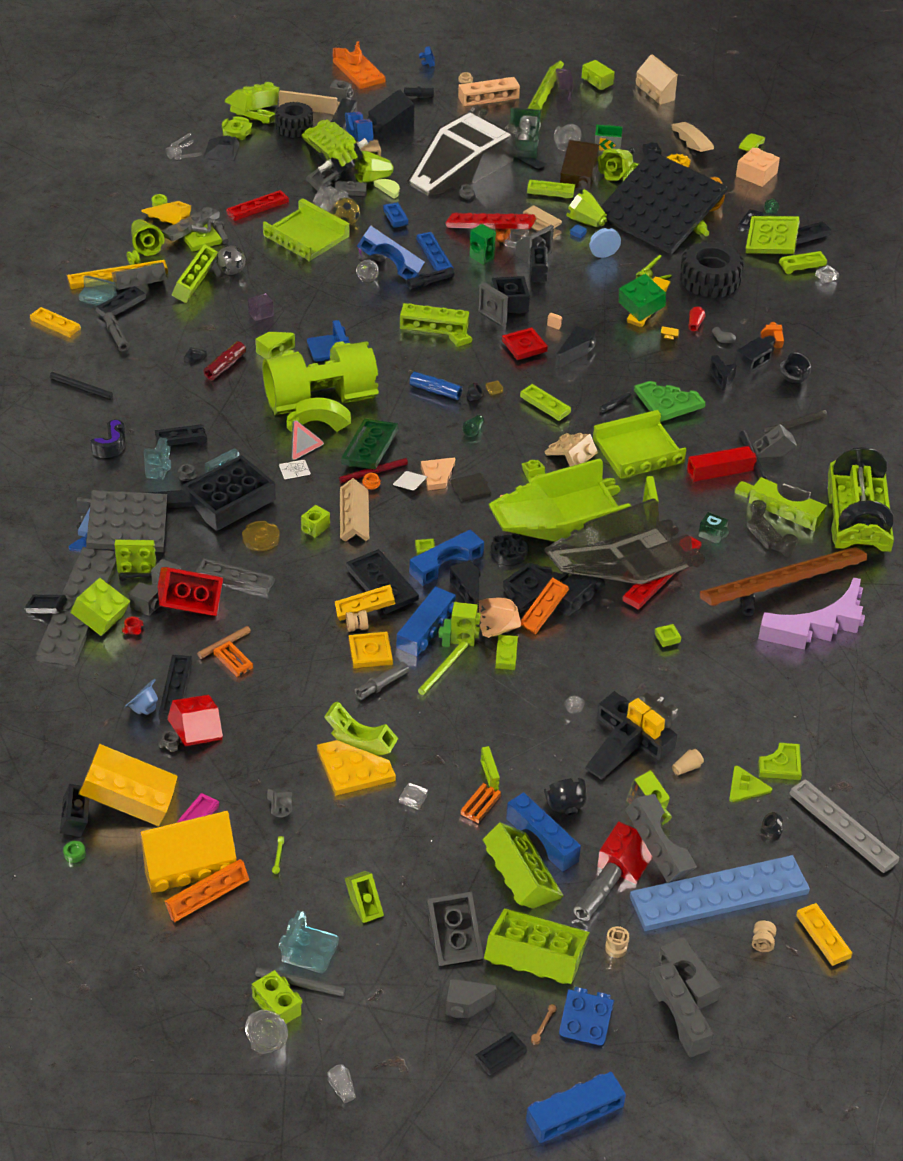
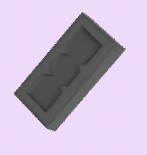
M336 181L335 195L366 196L367 183Z

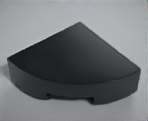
M191 347L184 356V362L193 363L201 361L207 356V351Z

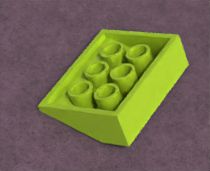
M504 908L489 933L484 959L489 960L495 965L503 964L510 966L516 971L531 972L537 977H548L562 984H572L590 932Z

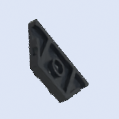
M527 563L503 581V588L509 599L517 606L520 615L532 606L552 577L562 583L569 577V572L563 571L561 574L553 572L551 567Z

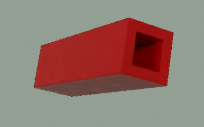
M749 446L690 456L687 472L693 482L754 470L757 458Z

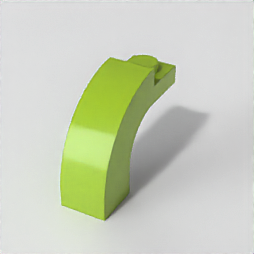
M305 399L296 403V411L291 412L287 416V429L292 432V423L295 420L302 425L310 421H322L338 432L351 424V412L339 402L331 399Z
M339 701L333 703L324 716L334 728L331 734L338 741L377 756L390 753L398 740V737L387 724L378 727H368L360 724L350 716Z

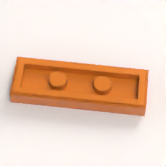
M552 577L520 620L521 627L536 635L569 590L568 586Z

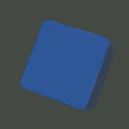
M575 225L570 229V234L578 238L587 233V228L580 225Z

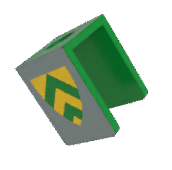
M596 124L595 144H599V153H603L608 148L621 149L622 127Z

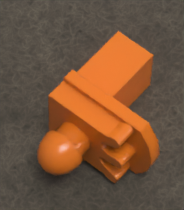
M495 229V241L507 243L510 240L511 229Z
M771 322L769 325L766 324V327L761 331V338L763 339L768 335L774 336L776 339L773 344L774 348H782L784 343L782 325H777L776 322Z

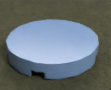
M603 228L591 237L589 248L596 257H609L620 247L621 238L616 230Z

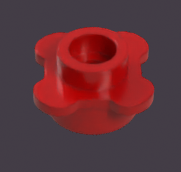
M134 616L128 617L124 621L125 626L122 628V632L124 634L139 635L141 634V626L144 625V622Z

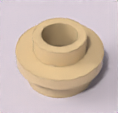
M463 72L460 74L458 81L461 84L472 83L473 77L470 73Z

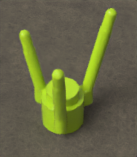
M657 256L650 264L636 274V278L646 273L652 279L653 272L651 268L662 256ZM669 274V275L661 276V277H659V278L667 279V278L672 277V275Z

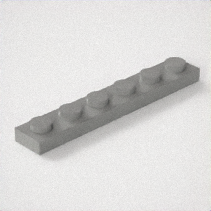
M806 779L791 788L790 795L881 872L885 873L899 862V856Z

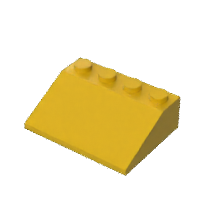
M99 744L79 794L159 826L169 807L178 776Z
M228 810L141 831L145 874L151 893L162 892L167 889L201 881L237 861Z

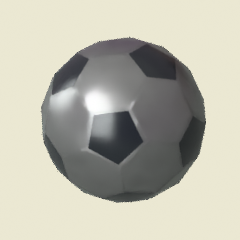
M225 246L217 254L216 263L223 273L234 275L241 272L244 268L245 255L236 246Z

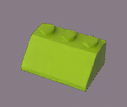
M265 82V84L261 85L255 84L252 87L246 86L233 92L225 99V102L245 112L278 105L279 87L271 82Z

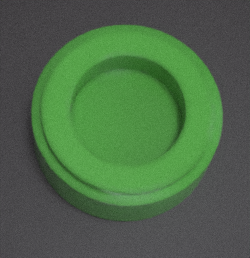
M80 841L67 843L63 848L64 858L71 863L82 861L86 856L85 845Z

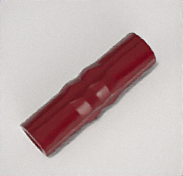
M237 341L226 351L222 352L221 355L217 356L213 362L204 368L203 373L205 377L212 381L246 353L245 345Z

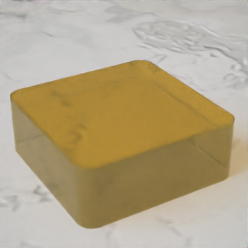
M499 381L486 383V389L490 395L503 393V387Z

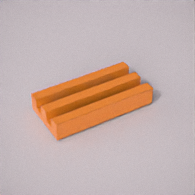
M231 641L213 649L214 655L236 677L240 676V672L244 674L247 672V669H253V663Z
M483 783L461 809V815L479 824L501 797V791L497 790L495 792L493 787L487 788V784ZM492 796L491 799L487 802V804L477 814V816H474V814L483 806L484 802L488 799V797Z

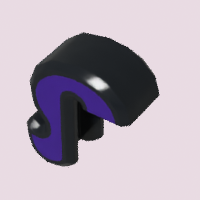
M114 419L107 423L109 439L96 438L90 440L93 455L100 458H111L123 452L125 448V427L121 420Z

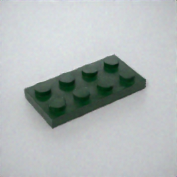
M364 418L341 457V464L376 469L399 429L398 423Z

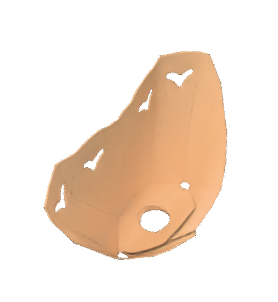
M486 598L479 601V613L482 615L480 618V629L483 636L490 638L521 626L518 608L510 599Z

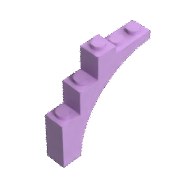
M853 577L846 593L835 603L824 609L797 615H779L764 612L758 639L805 650L806 642L810 643L811 637L831 641L832 634L837 635L838 629L857 633L858 627L863 626L865 615H862L863 606H859L860 600H857V598L861 599L863 587H859L861 579Z

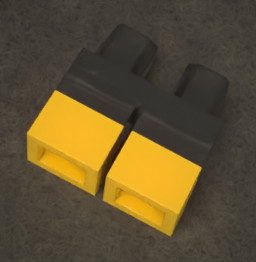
M645 693L629 703L627 718L639 727H642L643 731L655 740L660 736L662 730L666 727H672V720L677 717L678 708L673 704L665 707V699L659 693L652 696L649 693Z

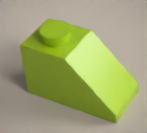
M267 332L255 339L256 353L265 359L281 356L283 352L295 348L294 333Z
M363 871L345 877L350 899L362 923L384 916L372 873Z

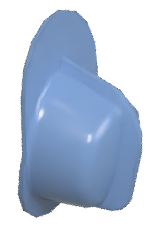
M156 679L149 682L125 708L129 707L139 715L143 713L148 715L153 712L158 701V697L152 687Z

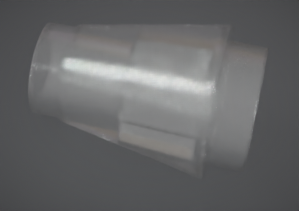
M338 1065L327 1072V1081L342 1099L343 1103L352 1101L356 1094L349 1069L345 1068L344 1065Z

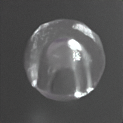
M372 260L361 261L356 269L357 276L363 282H372L378 277L379 268Z

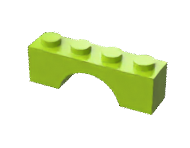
M762 477L751 488L749 503L813 531L824 520L827 505L811 498L805 501L788 500L779 494L776 483Z

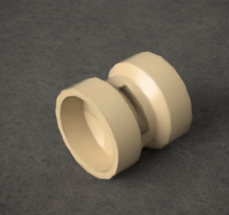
M366 610L355 614L353 612L346 613L348 632H353L356 629L368 630Z
M770 921L756 922L752 939L753 948L760 952L772 951L775 945L776 926Z
M615 926L607 932L605 950L613 958H621L627 953L629 933L625 928Z

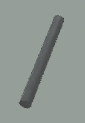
M257 967L255 976L264 977L273 970ZM277 972L280 977L284 976L288 984L342 997L345 995V987Z

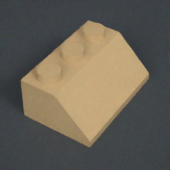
M652 54L637 71L636 85L661 105L675 100L678 74Z

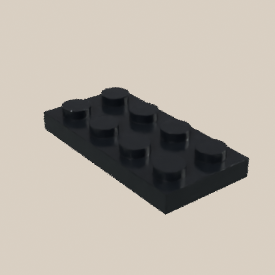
M379 549L346 562V568L366 592L391 585L395 604L381 608L385 614L419 600V594Z

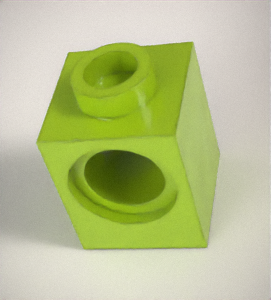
M314 505L301 516V530L314 538L330 527V512L317 505Z

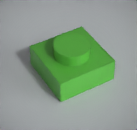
M445 619L444 626L439 628V638H442L443 647H450L451 619Z

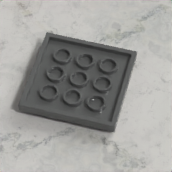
M92 490L86 548L115 550V540H154L155 552H163L167 494Z

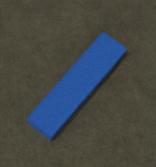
M432 232L417 234L416 239L435 271L449 267L453 268Z

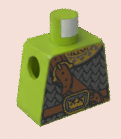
M650 770L634 779L626 801L631 804L638 797L655 794L665 811L661 817V824H666L672 818L671 814L666 810L670 797Z

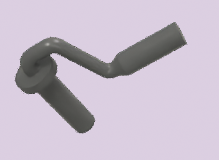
M210 219L208 220L207 228L189 225V231L209 233L211 231V224H214L213 228L215 231H218L223 244L229 242L222 221Z

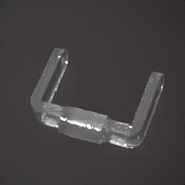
M512 229L514 234L522 235L521 239L529 235L527 230ZM505 240L503 242L505 246L516 248V242Z

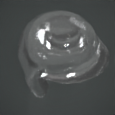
M568 124L563 128L558 126L554 133L556 146L560 150L566 151L569 140L580 141L582 135L580 128L574 124Z
M258 1010L247 1018L245 1033L251 1042L253 1050L265 1054L279 1050L284 1046L288 1038V1028L279 1014L269 1010Z

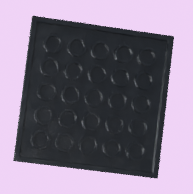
M651 150L601 207L607 214V223L672 255L728 189L727 186Z

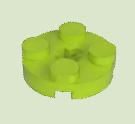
M236 116L233 117V120L227 118L222 122L223 136L244 140L252 132V123H249V119Z

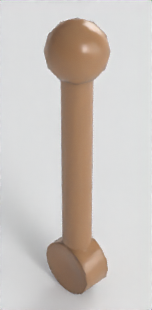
M549 1005L548 1013L540 1028L531 1037L533 1044L540 1043V1035L551 1015L557 1011L556 1005Z

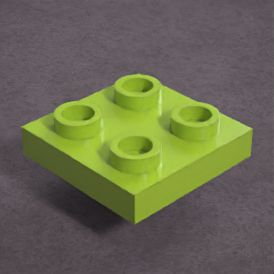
M115 540L118 573H151V570L156 566L154 540Z

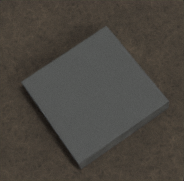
M485 282L481 283L479 287L478 311L498 324L505 325L507 321L508 296Z

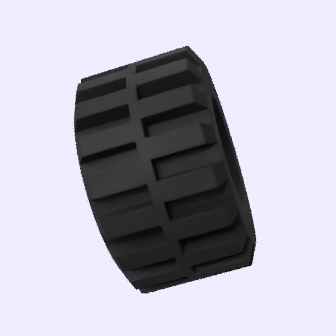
M287 102L276 108V129L281 135L292 138L301 137L308 128H313V110L309 105L300 102Z

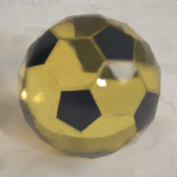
M341 198L334 204L332 214L348 222L349 226L358 221L360 208L354 200Z

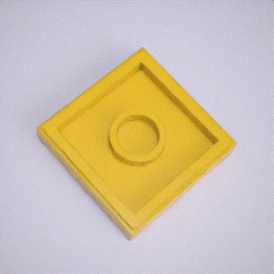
M388 632L349 635L353 668L393 665Z

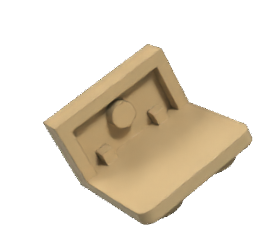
M582 433L575 435L563 434L557 442L550 444L549 448L545 451L546 456L565 455L570 467L585 463L598 453L591 434Z

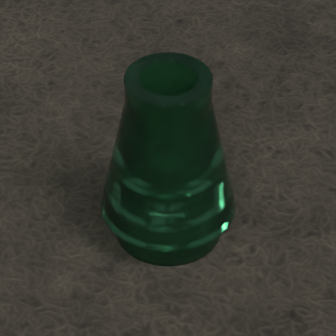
M476 415L465 421L462 428L464 434L469 437L476 436L484 423L483 416Z

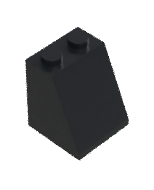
M397 90L368 111L367 119L372 121L373 130L382 139L414 130L415 104L401 90Z

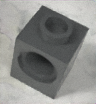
M334 80L330 86V97H336L339 102H341L342 98H352V83Z

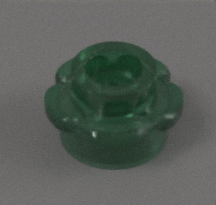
M775 199L767 200L764 209L769 214L776 213L779 209V203Z

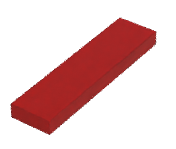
M279 190L227 208L226 210L227 214L234 221L288 203L289 197Z

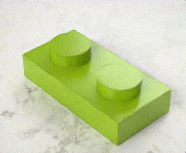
M498 635L496 669L515 670L518 636Z

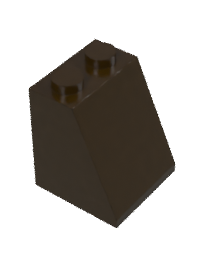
M569 140L561 170L560 183L575 184V188L590 190L597 172L599 144Z

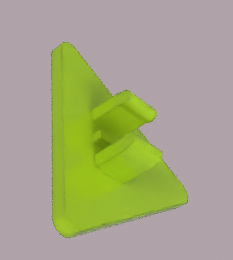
M734 766L729 798L731 802L772 792V787L741 767Z

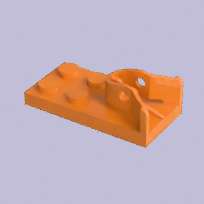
M359 41L356 42L355 51L349 52L346 48H333V63L359 89L386 82V77L362 54L359 48Z

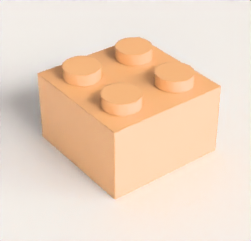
M753 147L738 160L736 176L763 187L777 174L780 158Z

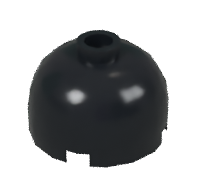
M572 778L549 785L550 790L544 789L549 807L555 812L565 813L566 816L577 814L578 810L584 806L587 800L585 780L578 778L579 782H573Z

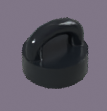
M473 382L468 386L466 397L469 401L479 400L484 396L483 389L478 383Z
M776 812L768 813L762 821V829L769 834L781 835L783 832L782 817Z

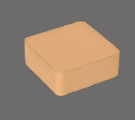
M550 313L547 325L559 330L562 324V316Z

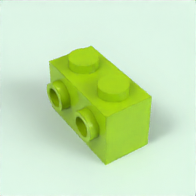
M593 60L582 65L581 78L588 83H591L600 90L614 85L615 72L599 61Z

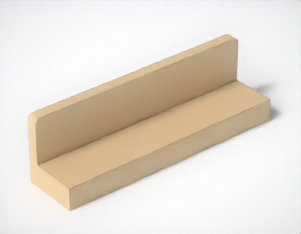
M279 91V106L287 102H300L309 105L313 112L335 114L340 102H337L336 97Z
M352 478L340 487V538L346 542L357 534L367 541L369 539L368 489Z

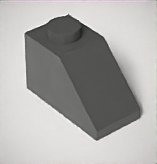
M451 979L446 1000V1015L455 1018L472 1017L495 1003L496 985Z

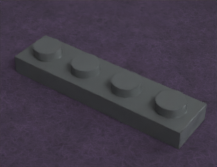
M210 207L203 208L198 213H194L190 217L182 219L180 222L163 230L164 238L174 242L193 232L189 231L190 224L204 226L208 224V220L219 218V211Z

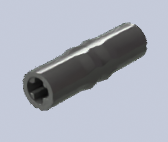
M607 863L587 888L585 894L574 907V914L579 919L588 921L599 905L603 903L605 897L609 895L612 887L622 875V871L617 865Z

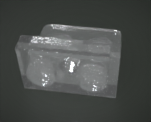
M321 185L313 199L316 206L333 214L332 209L335 205L343 207L345 201L351 202V210L356 211L358 209L346 191H338L332 186L326 187Z

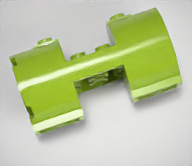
M344 341L336 342L330 349V361L325 362L324 365H318V363L309 364L307 368L299 351L288 350L283 352L281 356L263 359L264 387L274 416L295 412L296 403L311 398V391L335 387L342 404L376 398L379 394L378 383H375L378 370L372 348L367 347L369 342L364 341L352 344L344 343Z

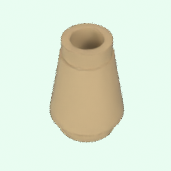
M689 749L672 765V769L679 776L700 768L704 760L697 749Z

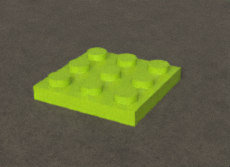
M752 216L746 253L794 254L800 222L799 217Z

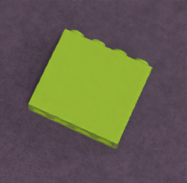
M302 198L299 200V209L273 225L264 221L263 235L311 261L348 238L349 223Z
M658 410L594 425L593 440L620 479L685 462L686 447L678 448L661 425V413Z

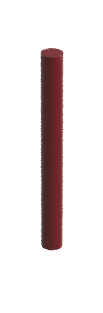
M403 458L378 465L376 469H364L340 476L339 481L342 484L352 478L355 480L363 478L368 473L377 474L408 465V460Z

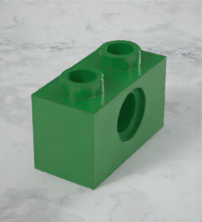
M483 224L473 228L470 233L469 257L482 265L495 258L496 232Z

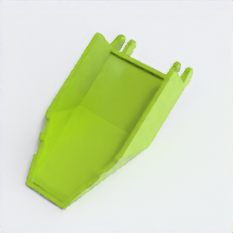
M595 459L533 477L526 485L516 487V491L511 494L506 493L489 503V508L503 531L578 547L628 532L635 533L643 527V522L638 519L639 516L632 513L630 503L620 506L616 504L612 496L618 494L621 489L616 485L614 478L602 479L603 461L601 459Z

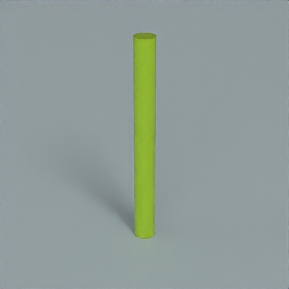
M462 641L418 689L419 694L424 695L468 647L465 641Z

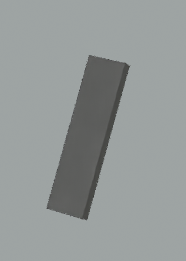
M204 558L196 570V573L222 577L223 583L268 594L275 582L274 576Z

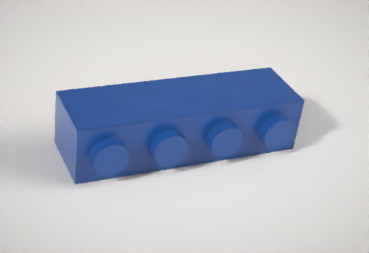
M435 586L397 633L396 648L416 657L422 650L424 651L431 638H435L440 626H444V620L452 614L456 595Z
M612 1071L606 1074H599L592 1080L578 1083L565 1092H557L544 1101L532 1103L527 1107L526 1121L538 1142L543 1143L624 1107L626 1093Z

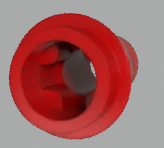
M694 307L689 312L688 328L691 331H697L705 318V311L701 307Z

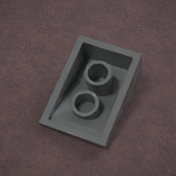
M472 892L427 899V912L439 967L484 959Z

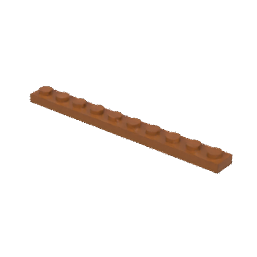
M852 547L700 591V599L711 606H716L719 603L733 601L742 596H750L753 593L764 592L773 587H781L790 582L794 583L804 578H812L814 575L825 574L849 565H856L867 560V553L857 547Z

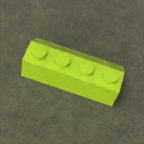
M499 822L482 839L486 845V851L496 862L495 867L503 874L505 884L512 890L515 895L514 900L520 906L524 905L533 909L559 900L564 896L526 832Z

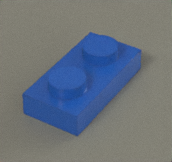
M398 202L383 205V211L393 228L408 225V218Z

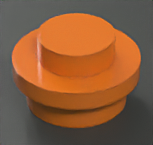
M375 473L366 474L362 480L363 486L367 489H376L381 483L380 478Z

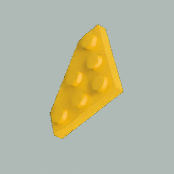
M338 740L317 745L318 754L335 796L396 781V775L391 763L385 758Z

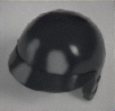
M792 352L787 360L781 362L780 370L788 382L793 384L802 383L810 375L811 362L806 356Z

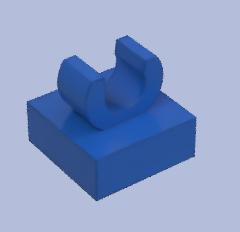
M425 47V53L419 54V59L425 58L421 60V64L426 65L428 63L429 67L435 66V58L431 47Z

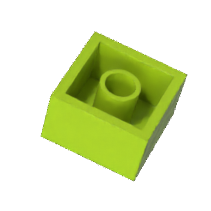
M99 578L76 598L70 613L102 636L124 616L130 600Z

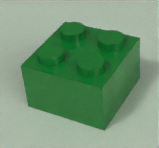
M645 273L619 288V303L638 321H641L666 306V292Z

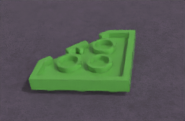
M653 381L634 386L635 393L649 411L658 410L661 413L660 422L705 408V401L696 391L684 392L680 391L679 387L666 385V387L656 385L657 382Z

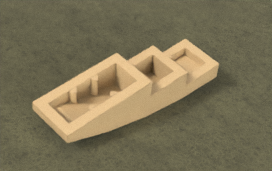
M687 122L672 124V130L679 132V139L685 140L688 148L700 152L714 149V145L693 125Z

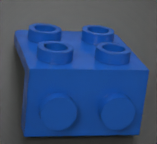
M339 320L332 321V335L307 339V344L314 361L329 360L330 349L334 343L341 341L350 343L349 337H346L345 327L341 326Z
M575 987L574 990L568 989L559 1034L563 1037L603 1045L606 1040L615 1001L610 999L611 995L597 992L595 996L587 994L588 989Z

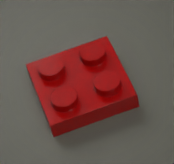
M532 327L502 335V342L517 360L548 352V346Z

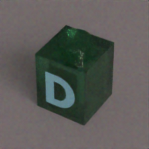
M708 512L700 522L698 536L719 544L722 538H726L728 535V519Z

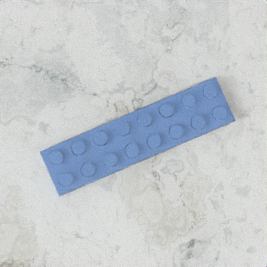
M791 855L630 891L629 897L644 931L807 895L810 888L795 858Z

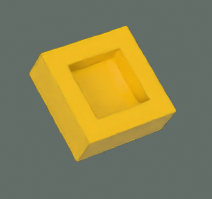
M662 326L661 335L665 339L674 340V338L679 337V329Z

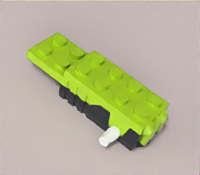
M327 119L321 120L315 127L308 128L302 134L303 139L325 161L323 165L318 167L321 173L328 168H334L338 173L347 168H352L356 162L363 159L361 148L368 144L365 138L357 143L352 135L335 122H330Z

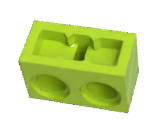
M454 602L450 644H460L462 641H465L468 646H474L475 638L479 639L480 627L476 626L480 625L481 613H477V604Z
M275 970L252 983V997L278 1029L301 1015L302 999L297 992H293L289 988L286 978L284 976L280 977Z

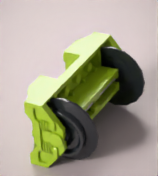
M866 447L853 448L845 451L835 461L830 463L828 471L829 503L833 505L834 518L831 530L835 548L844 549L853 544L874 545L881 551H892L894 543L892 529L893 514L890 511L886 480L887 461L875 449Z

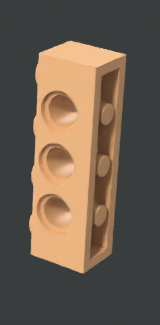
M514 77L460 84L458 98L463 107L519 99L520 85Z

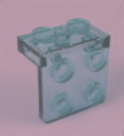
M298 910L295 917L290 918L288 922L286 936L282 935L280 939L281 960L285 963L324 973L339 943V937L335 934L308 927L306 925V912Z

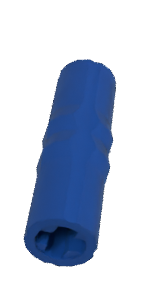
M415 371L412 373L409 381L411 386L455 400H459L463 391V387Z

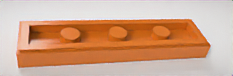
M239 859L165 900L171 920L176 922L249 881L244 862Z

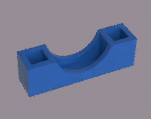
M360 111L345 113L346 131L358 142L364 138L368 143L373 140L371 120H364L363 114Z
M371 225L357 245L359 249L370 256L381 254L391 259L397 267L398 275L406 280L416 277L425 263Z
M470 529L411 558L409 573L424 586L438 579V570L442 563L449 560L474 561L484 555V541Z
M524 792L508 802L506 819L521 831L524 829L532 831L544 845L548 859L562 872L579 862L581 845Z

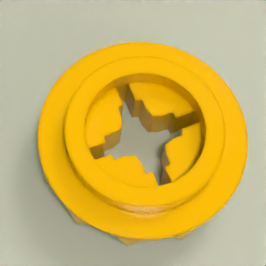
M676 153V155L671 154L667 157L687 168L690 166V159L688 156H683V154Z

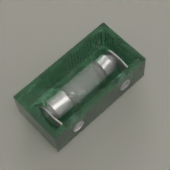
M511 108L508 133L511 135L507 138L506 156L537 158L541 110Z

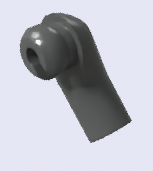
M715 327L712 330V333L720 343H733L736 339L735 335L731 332H722L719 327Z

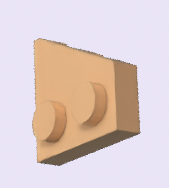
M455 457L421 461L422 473L424 476H427L425 479L427 490L446 488L448 479L452 474V468L455 466Z

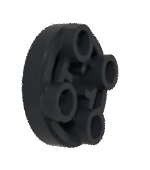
M513 533L512 535L495 536L491 543L490 553L492 558L500 564L517 565L527 558L528 545L522 539L521 534Z

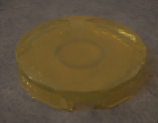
M266 521L250 523L242 532L243 543L251 550H270L279 543V529L274 524H267Z

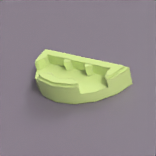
M389 179L374 181L375 187L394 199L398 197L400 188L395 181Z

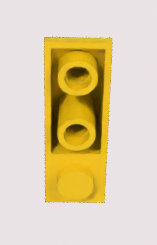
M175 201L142 209L141 212L148 214V217L159 218L161 222H169L174 225L180 222V220L190 217L191 205Z

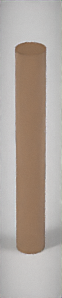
M245 626L197 652L198 657L203 659L214 653L213 649L228 641L234 642L251 633L250 628Z

